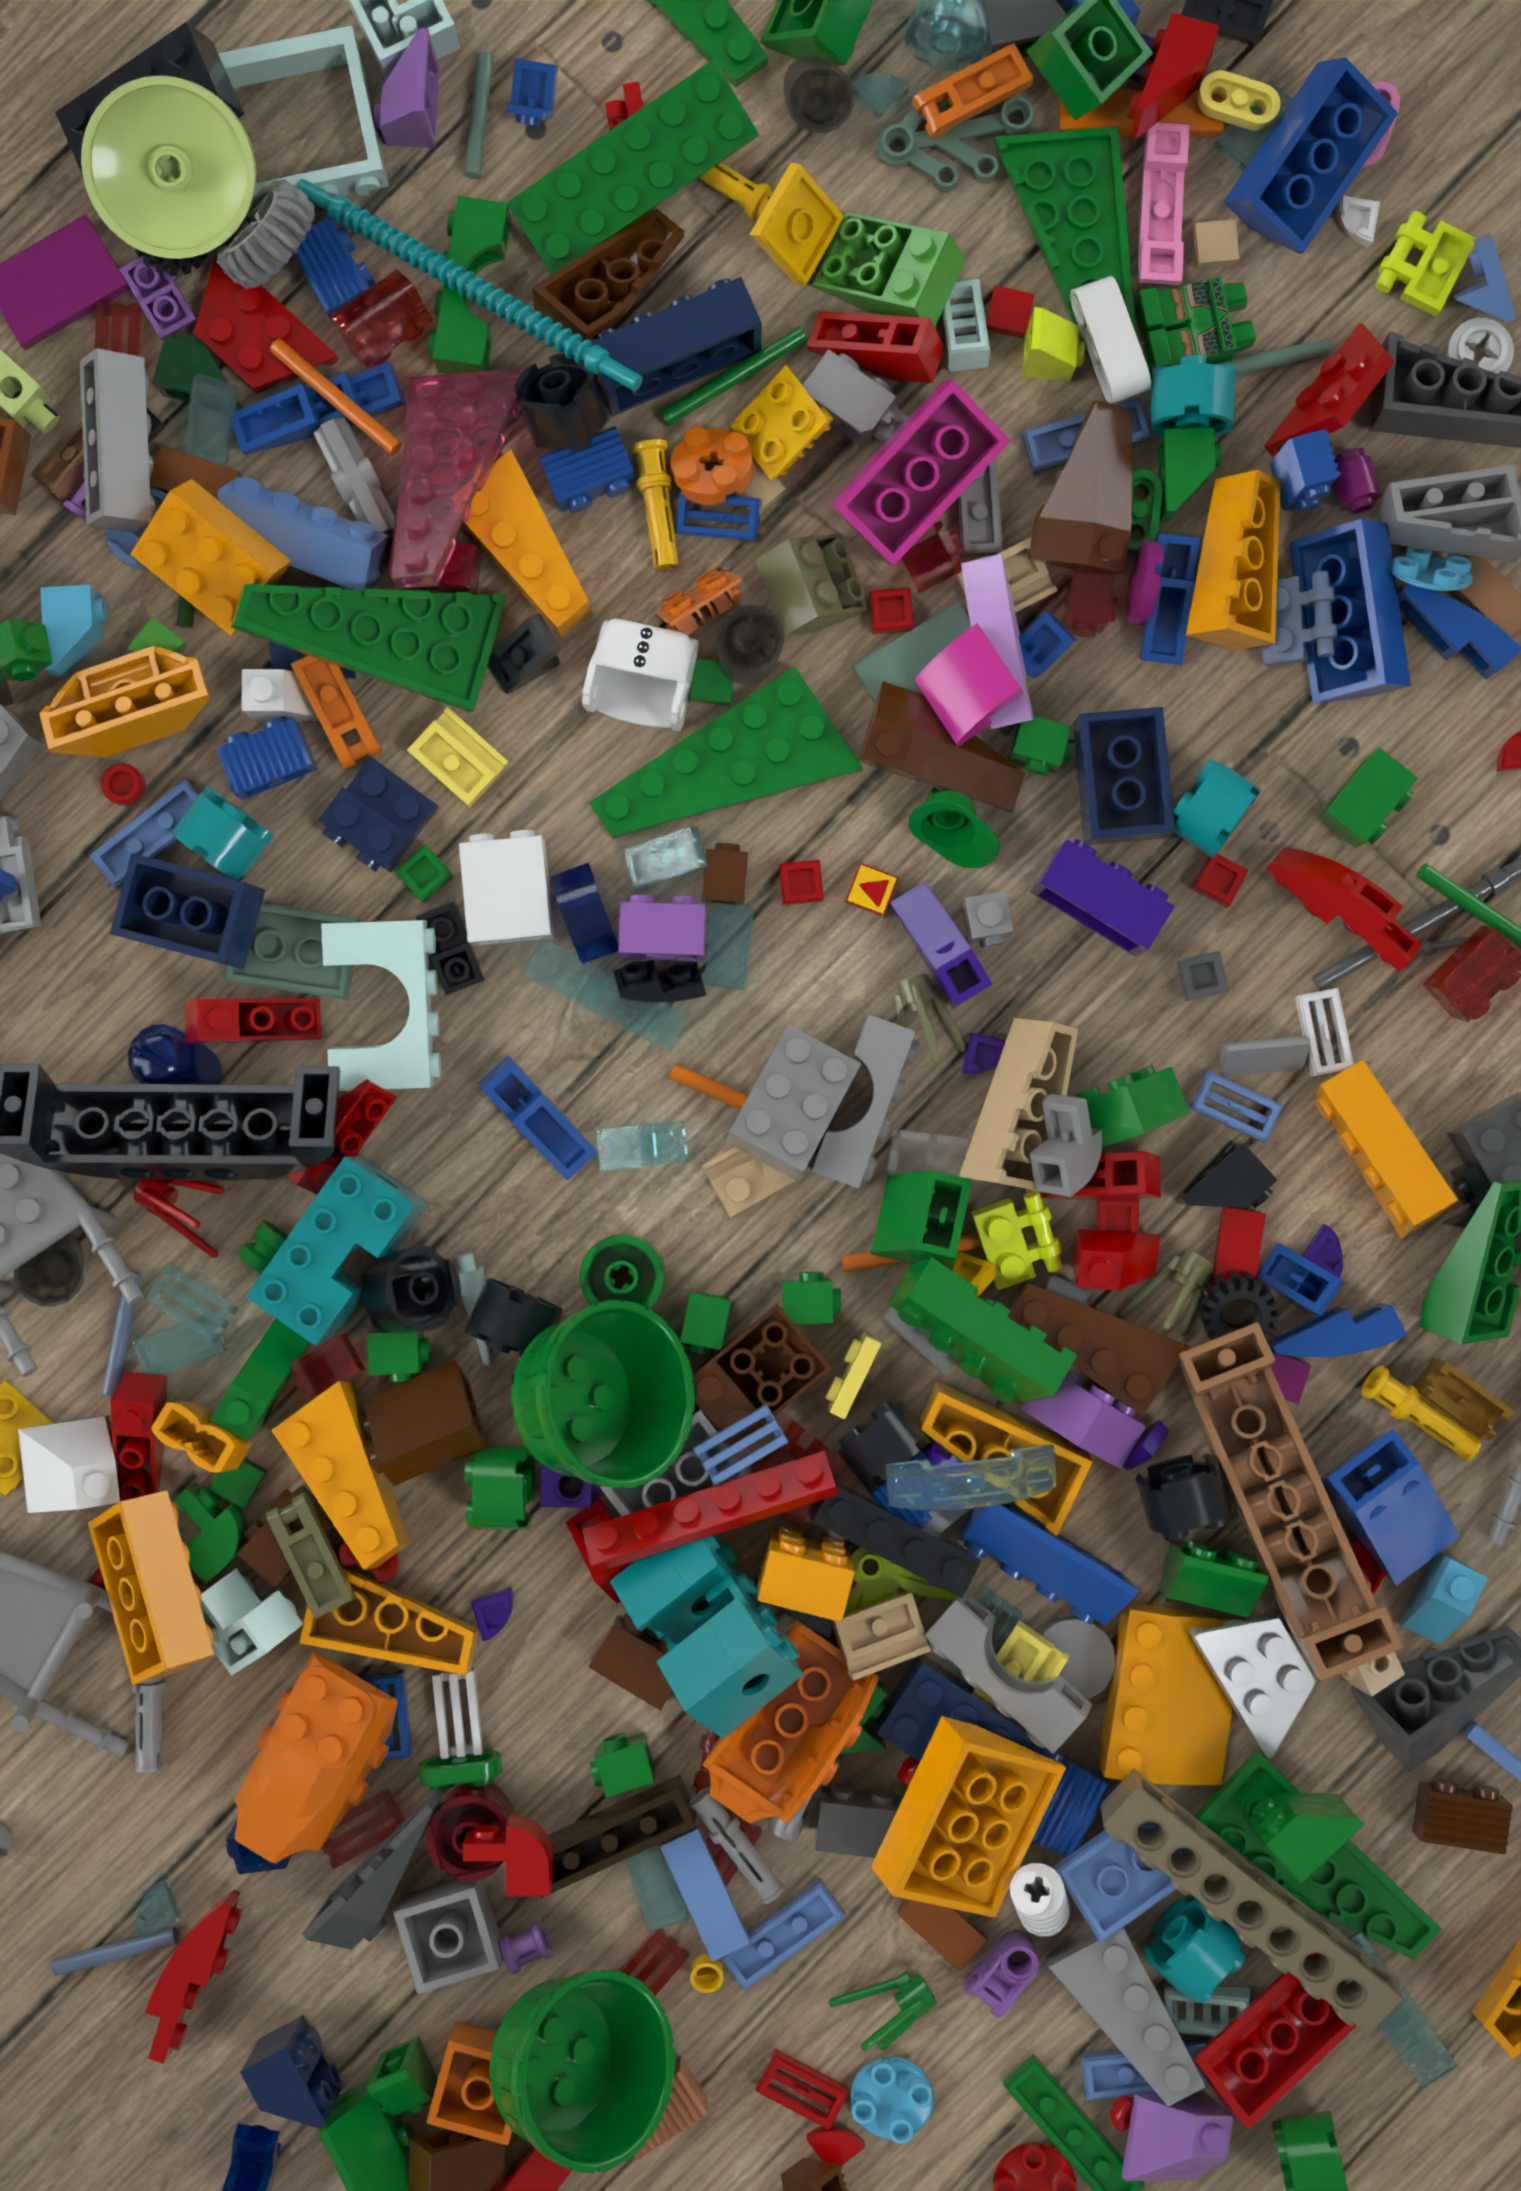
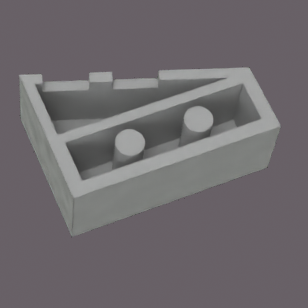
M1513 465L1391 482L1388 484L1378 504L1381 522L1387 523L1390 544L1514 563L1521 556V496Z

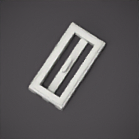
M1339 988L1295 996L1302 1036L1310 1038V1047L1307 1054L1310 1076L1344 1071L1353 1066L1354 1063ZM1326 998L1329 999L1341 1063L1335 1064L1322 1000ZM1310 1001L1313 1002L1325 1066H1321L1308 1003Z
M471 1668V1671L466 1675L446 1671L433 1673L432 1683L441 1759H447L455 1755L457 1757H465L467 1754L473 1753L474 1755H482L484 1747L475 1668ZM459 1679H466L472 1743L469 1744L465 1743ZM443 1681H449L456 1741V1745L450 1746Z

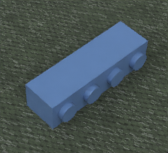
M237 477L218 490L217 500L292 560L289 566L354 590L370 589L380 581L389 535L376 531L372 525L361 521L352 522L337 516V513L330 508L314 507L299 501L297 496L291 493L272 491L262 487L257 480L248 477Z

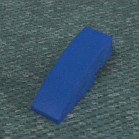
M1157 532L1155 541L1159 542L1163 547L1164 555L1162 564L1155 563L1157 574H1160L1161 585L1154 612L1143 626L1140 660L1182 665L1187 639L1186 630L1196 583L1194 576L1201 538Z
M1411 585L1406 586L1397 594L1400 611L1445 660L1460 651L1485 680L1501 670L1521 651V646L1503 629L1481 613L1457 600Z
M509 1055L478 1082L481 1090L506 1114L513 1125L566 1180L598 1153L581 1132Z
M1380 1303L1354 1317H1351L1348 1309L1335 1307L1323 1313L1321 1317L1317 1316L1269 1340L1267 1343L1271 1352L1275 1354L1296 1357H1333L1378 1348L1408 1335L1394 1307Z

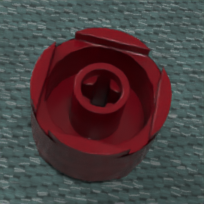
M465 1783L450 1790L441 1799L429 1823L426 1834L429 1856L434 1865L441 1871L443 1869L453 1875L457 1880L471 1882L489 1877L504 1861H463V1842L468 1831H471H464L465 1827L472 1826L474 1830L478 1826L494 1825L498 1826L500 1831H506L510 1814H515L514 1808L502 1790L494 1784L476 1787L472 1786L471 1783Z

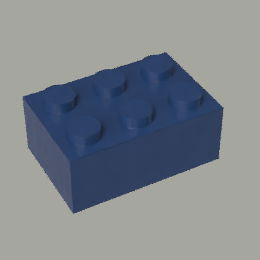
M1163 707L1079 714L1073 722L1074 740H1076L1075 755L1084 842L1088 845L1163 839L1175 832Z
M131 853L110 934L244 970L265 889L239 880Z

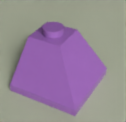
M419 28L382 86L381 103H375V128L381 129L387 146L435 148L440 67L428 28Z
M1135 2093L1122 2178L1125 2181L1200 2179L1227 2158L1234 2116L1206 2093H1193L1169 2107L1157 2093Z

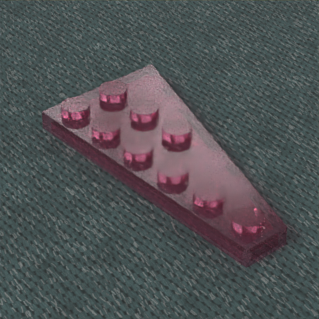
M528 367L410 377L391 575L396 589L438 585L456 547L454 539L462 522L468 521L473 510L471 502L476 492L482 491L505 442L503 434L510 419H515L520 407L514 387L518 377Z

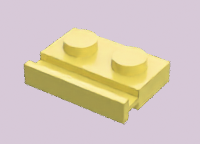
M446 707L443 710L444 713L430 724L407 751L470 808L497 779V776L510 764L449 707Z
M863 1332L860 1340L853 1339L843 1360L848 1365L841 1378L835 1376L825 1396V1399L829 1400L828 1409L830 1413L845 1420L882 1344L878 1338Z
M1020 1620L996 1655L1000 1663L1011 1674L1023 1680L1034 1682L1047 1681L1057 1677L1070 1657L1068 1653H1063L1055 1648L1052 1642ZM982 1688L974 1689V1692L994 1705V1699Z

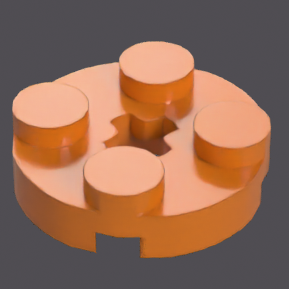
M700 426L690 428L684 434V440L674 449L670 461L672 478L675 485L681 488L682 495L692 502L705 505L726 502V496L733 494L737 490L738 495L741 494L751 483L754 474L753 457L746 436L742 433L721 428L705 429ZM710 462L722 464L721 466H714L712 471L706 470L705 467Z

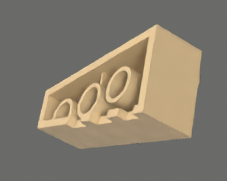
M1013 1019L959 1177L1036 1191L1030 1153L1048 1139L1042 1100L1050 1094L1067 1096L1078 1034L1077 1028L1048 1021Z

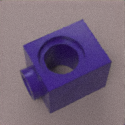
M543 1464L541 1465L540 1507L591 1508L594 1497H601L600 1486L583 1480V1489L580 1492L574 1494L566 1492L561 1485V1477L563 1475L554 1472Z

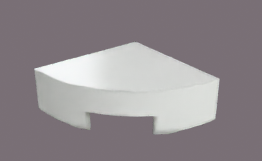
M1344 195L1341 197L1336 205V215L1342 230L1350 239L1360 245L1371 246L1374 241L1380 202Z

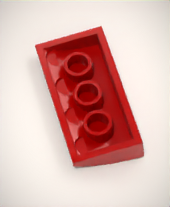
M1313 1953L1308 1955L1306 1958L1314 1959L1319 1957L1321 1954ZM1283 1973L1192 2059L1223 2105L1234 2116L1233 2118L1236 2122L1249 2130L1357 2025L1349 2026L1336 2014L1331 2004L1323 1998L1320 2000L1313 1998L1303 1988L1300 1980L1292 1973ZM1344 1980V1981L1340 1982L1339 1984H1347V1983H1346L1345 1980Z

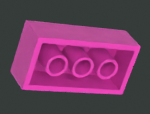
M944 380L828 505L886 563L894 566L1001 453L1011 440L954 380Z

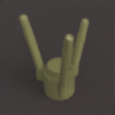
M928 974L913 976L896 983L899 994L893 996L897 1010V1025L907 1028L906 1008H908L909 1014L918 1013L934 1064H940L941 1057L927 1010L933 1008L932 1002L961 1052L967 1050L959 1030L940 997L937 984L931 985Z
M1189 1249L1185 1250L1181 1258L1173 1254L1167 1265L1118 1311V1318H1124L1172 1272H1175L1176 1274L1172 1280L1180 1285L1182 1289L1163 1323V1328L1165 1330L1171 1328L1189 1294L1194 1292L1180 1329L1181 1335H1187L1200 1304V1295L1204 1293L1205 1286L1211 1281L1209 1275L1215 1266L1206 1258Z

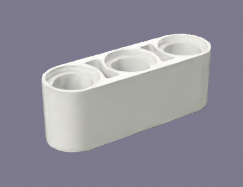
M1109 276L1072 289L1070 292L1072 309L1106 401L1112 404L1150 390L1151 378L1148 366L1114 277Z

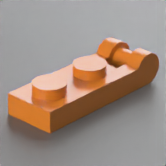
M1012 43L922 90L915 95L911 102L916 112L923 114L927 124L925 128L930 138L937 139L945 135L956 125L1031 87L1034 78L1015 43ZM946 99L950 109L941 113L937 104Z
M309 655L291 663L311 706L345 770L357 765V759L368 754L373 757L383 752L340 666ZM356 728L361 739L347 745L342 734Z

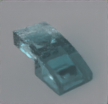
M684 1121L596 1130L600 1171L689 1162Z

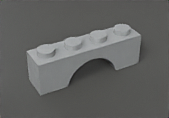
M867 1014L854 1054L866 1065L871 1075L873 1094L870 1105L864 1115L854 1124L842 1129L825 1131L812 1166V1172L856 1188L860 1187L862 1180L870 1181L877 1163V1158L871 1157L876 1141L884 1143L892 1121L885 1118L890 1102L898 1104L906 1082L899 1078L904 1063L912 1065L920 1044L919 1041L913 1039L916 1031Z
M966 1591L963 1598L957 1597L924 1636L930 1641V1646L937 1655L946 1660L950 1659L962 1670V1676L970 1685L977 1689L982 1688L993 1698L995 1707L1008 1718L1013 1717L1025 1728L1027 1736L1034 1744L1041 1748L1046 1747L1054 1754L1086 1719L1092 1704L1061 1676L1047 1681L1034 1682L1023 1680L1006 1670L998 1660L992 1642V1632L996 1617Z

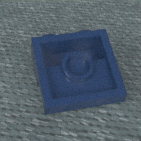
M370 756L346 789L344 787L341 788L319 818V821L327 826L322 834L343 848L349 842L360 850L355 858L375 872L382 866L391 873L438 809V805Z

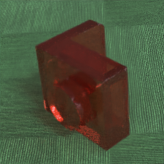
M941 520L933 524L936 532L935 535L912 546L901 558L919 593L962 571L959 555L965 552L955 530L947 533Z
M346 1334L336 1337L310 1354L291 1362L296 1385L303 1393H307L310 1399L319 1396L339 1380L348 1381L366 1370Z

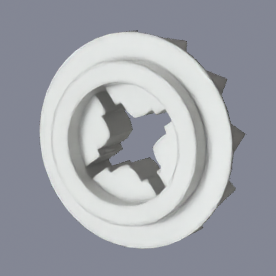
M1474 318L1462 323L1454 331L1448 340L1449 347L1446 356L1460 361L1464 357L1474 360L1475 353L1469 348H1475L1483 339H1486L1484 353L1489 358L1483 357L1478 366L1498 374L1501 370L1506 372L1510 367L1514 356V345L1509 332L1500 323L1488 318Z

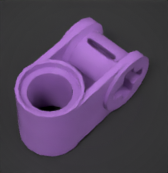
M1013 1930L1007 1932L985 1959L974 1967L966 1979L963 1990L969 1995H977L991 2007V2013L997 2018L1006 2014L1018 1995L1031 1979L1035 1977L1038 1971L1039 1962L1033 1939L1023 1931ZM1015 1951H1024L1028 1954L1027 1958L1021 1962H1012L1008 1959L1009 1955Z

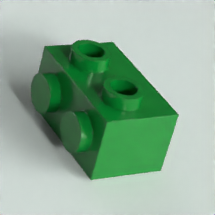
M1378 747L1364 758L1317 818L1354 848L1365 844L1367 841L1370 844H1374L1388 827V824L1384 822L1386 817L1393 809L1399 812L1413 797L1414 792L1410 788L1418 777Z

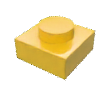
M962 1252L957 1254L953 1271L976 1286L978 1292L975 1296L979 1297L996 1277L995 1264Z

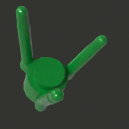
M905 1971L894 1979L831 1998L829 2005L835 2007L899 1988L900 1992L895 1994L894 1998L901 2012L861 2044L862 2050L866 2051L882 2040L878 2047L880 2050H885L915 2021L938 2004L921 1974L911 1979L908 1972Z

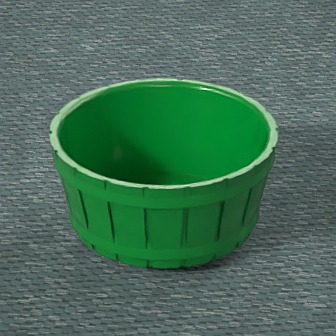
M608 1300L585 1307L570 1315L563 1322L546 1328L534 1338L523 1352L512 1380L514 1384L511 1388V1407L514 1410L512 1411L514 1423L527 1449L549 1469L565 1476L580 1478L597 1486L624 1489L635 1488L644 1485L645 1482L653 1481L661 1476L668 1469L667 1467L671 1466L678 1458L692 1426V1412L695 1406L694 1384H692L694 1379L687 1354L684 1353V1348L671 1327H668V1324L650 1309L646 1310V1307L625 1300L622 1302L620 1300Z
M590 1970L576 1973L567 1978H556L540 1983L523 1994L512 2005L501 2022L502 2025L498 2028L494 2038L493 2054L490 2057L489 2066L490 2078L492 2079L491 2089L495 2103L504 2121L514 2133L530 2142L547 2159L573 2171L595 2173L596 2170L601 2172L612 2169L622 2164L623 2160L626 2162L634 2156L657 2129L663 2117L662 2113L666 2111L671 2096L672 2078L675 2073V2048L673 2047L672 2029L668 2017L664 2015L665 2011L654 1993L648 1991L649 1988L631 1975H626V1973L616 1970Z

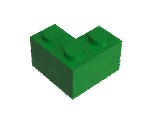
M1150 1065L1108 1082V1091L1101 1093L1099 1087L1096 1086L1075 1094V1097L1087 1100L1091 1128L1102 1129V1148L1147 1133L1190 1113L1172 1066L1156 1072L1154 1066Z

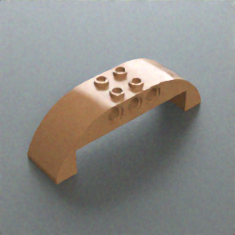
M1259 1322L1179 1353L1181 1368L1193 1406L1212 1455L1218 1459L1222 1477L1262 1571L1269 1576L1268 1584L1284 1618L1320 1681L1404 1649L1386 1607H1377L1274 1376L1271 1366L1276 1361Z

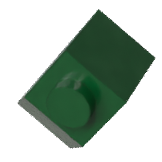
M181 334L180 338L165 335L152 381L163 396L228 414L243 408L204 341L188 334Z

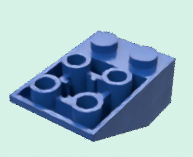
M1394 1429L1379 1434L1321 1478L1333 1507L1394 1586L1400 1584L1460 1537L1420 1462Z

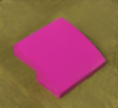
M977 623L943 649L914 679L958 747L993 722L990 719L992 715L1024 694Z

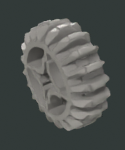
M286 179L274 181L269 186L263 187L261 192L254 196L249 213L240 228L218 248L217 263L224 269L223 272L245 289L260 286L261 283L267 282L272 275L278 273L284 264L288 263L289 258L297 252V248L305 240V235L311 229V222L314 220V205L300 188L292 185Z

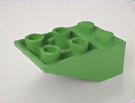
M846 211L844 214L845 218L839 226L813 281V287L871 314L930 318L934 327H936L966 262L965 257L951 235L946 232Z

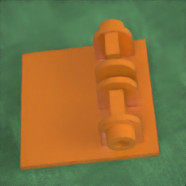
M717 568L709 570L696 579L695 582L698 586L684 594L682 591H678L661 602L663 608L655 614L667 623L665 629L683 632L688 636L699 629L692 613H694L702 626L707 624L699 610L701 607H705L712 619L717 617L710 601H712L719 614L738 604L737 599L742 596V593L737 584L742 579L724 569L719 572Z

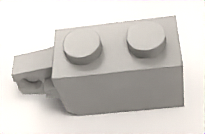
M828 349L803 384V387L820 408L824 407L833 416L834 419L829 424L858 445L871 443L874 437L887 442L908 419L895 406L896 396L892 394V388L878 377L871 379L859 371L858 364L843 353L836 355Z

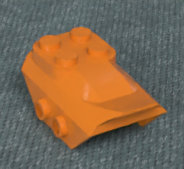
M798 1620L795 1621L786 1636L800 1654L796 1662L804 1675L726 1737H720L702 1764L709 1770L710 1774L709 1796L750 1824L757 1820L778 1817L787 1824L817 1790L820 1783L826 1786L831 1781L839 1766L835 1762L843 1747L850 1749L862 1731V1727L858 1723L865 1713L879 1679L874 1673L856 1680L850 1679L841 1650Z
M313 1650L294 1687H289L282 1695L277 1705V1710L280 1711V1714L274 1725L270 1724L260 1736L257 1743L260 1751L234 1798L237 1805L235 1840L275 1864L303 1850L319 1851L351 1806L354 1805L356 1807L362 1801L369 1788V1783L365 1781L372 1767L377 1769L387 1755L389 1746L385 1742L392 1731L398 1700Z

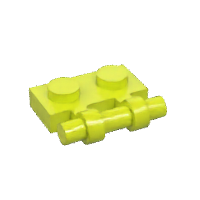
M1413 211L1407 222L1400 225L1395 235L1396 244L1390 256H1385L1379 266L1380 276L1375 283V288L1381 292L1389 293L1394 282L1401 281L1407 285L1400 299L1436 317L1442 310L1474 246L1473 239L1476 238L1441 220L1431 234L1421 229L1426 221V216L1421 212ZM1412 248L1423 252L1416 267L1405 262Z
M1039 1191L1026 1193L1023 1197L1027 1208L1017 1212L1010 1198L970 1211L985 1259L995 1264L996 1277L993 1279V1283L997 1291L1035 1278L1036 1274L1032 1262L1036 1260H1044L1047 1272H1056L1063 1268L1059 1255L1062 1253L1059 1239L1053 1236L1049 1220L1052 1218L1048 1205L1043 1204ZM1033 1226L1037 1242L1026 1245L1021 1229Z

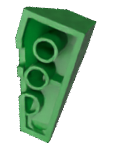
M1521 1180L1494 1181L1429 1286L1428 1293L1424 1297L1421 1306L1423 1313L1419 1327L1461 1345L1509 1337L1519 1298V1286L1512 1283L1513 1267L1521 1264V1252L1514 1249L1515 1236L1521 1230Z

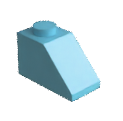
M90 584L40 587L42 624L46 626L53 662L45 670L57 679L66 678L104 636V622L109 620L108 603L106 598L102 597V594Z
M1442 1553L1437 1554L1431 1559L1399 1624L1439 1645L1471 1615L1488 1577Z

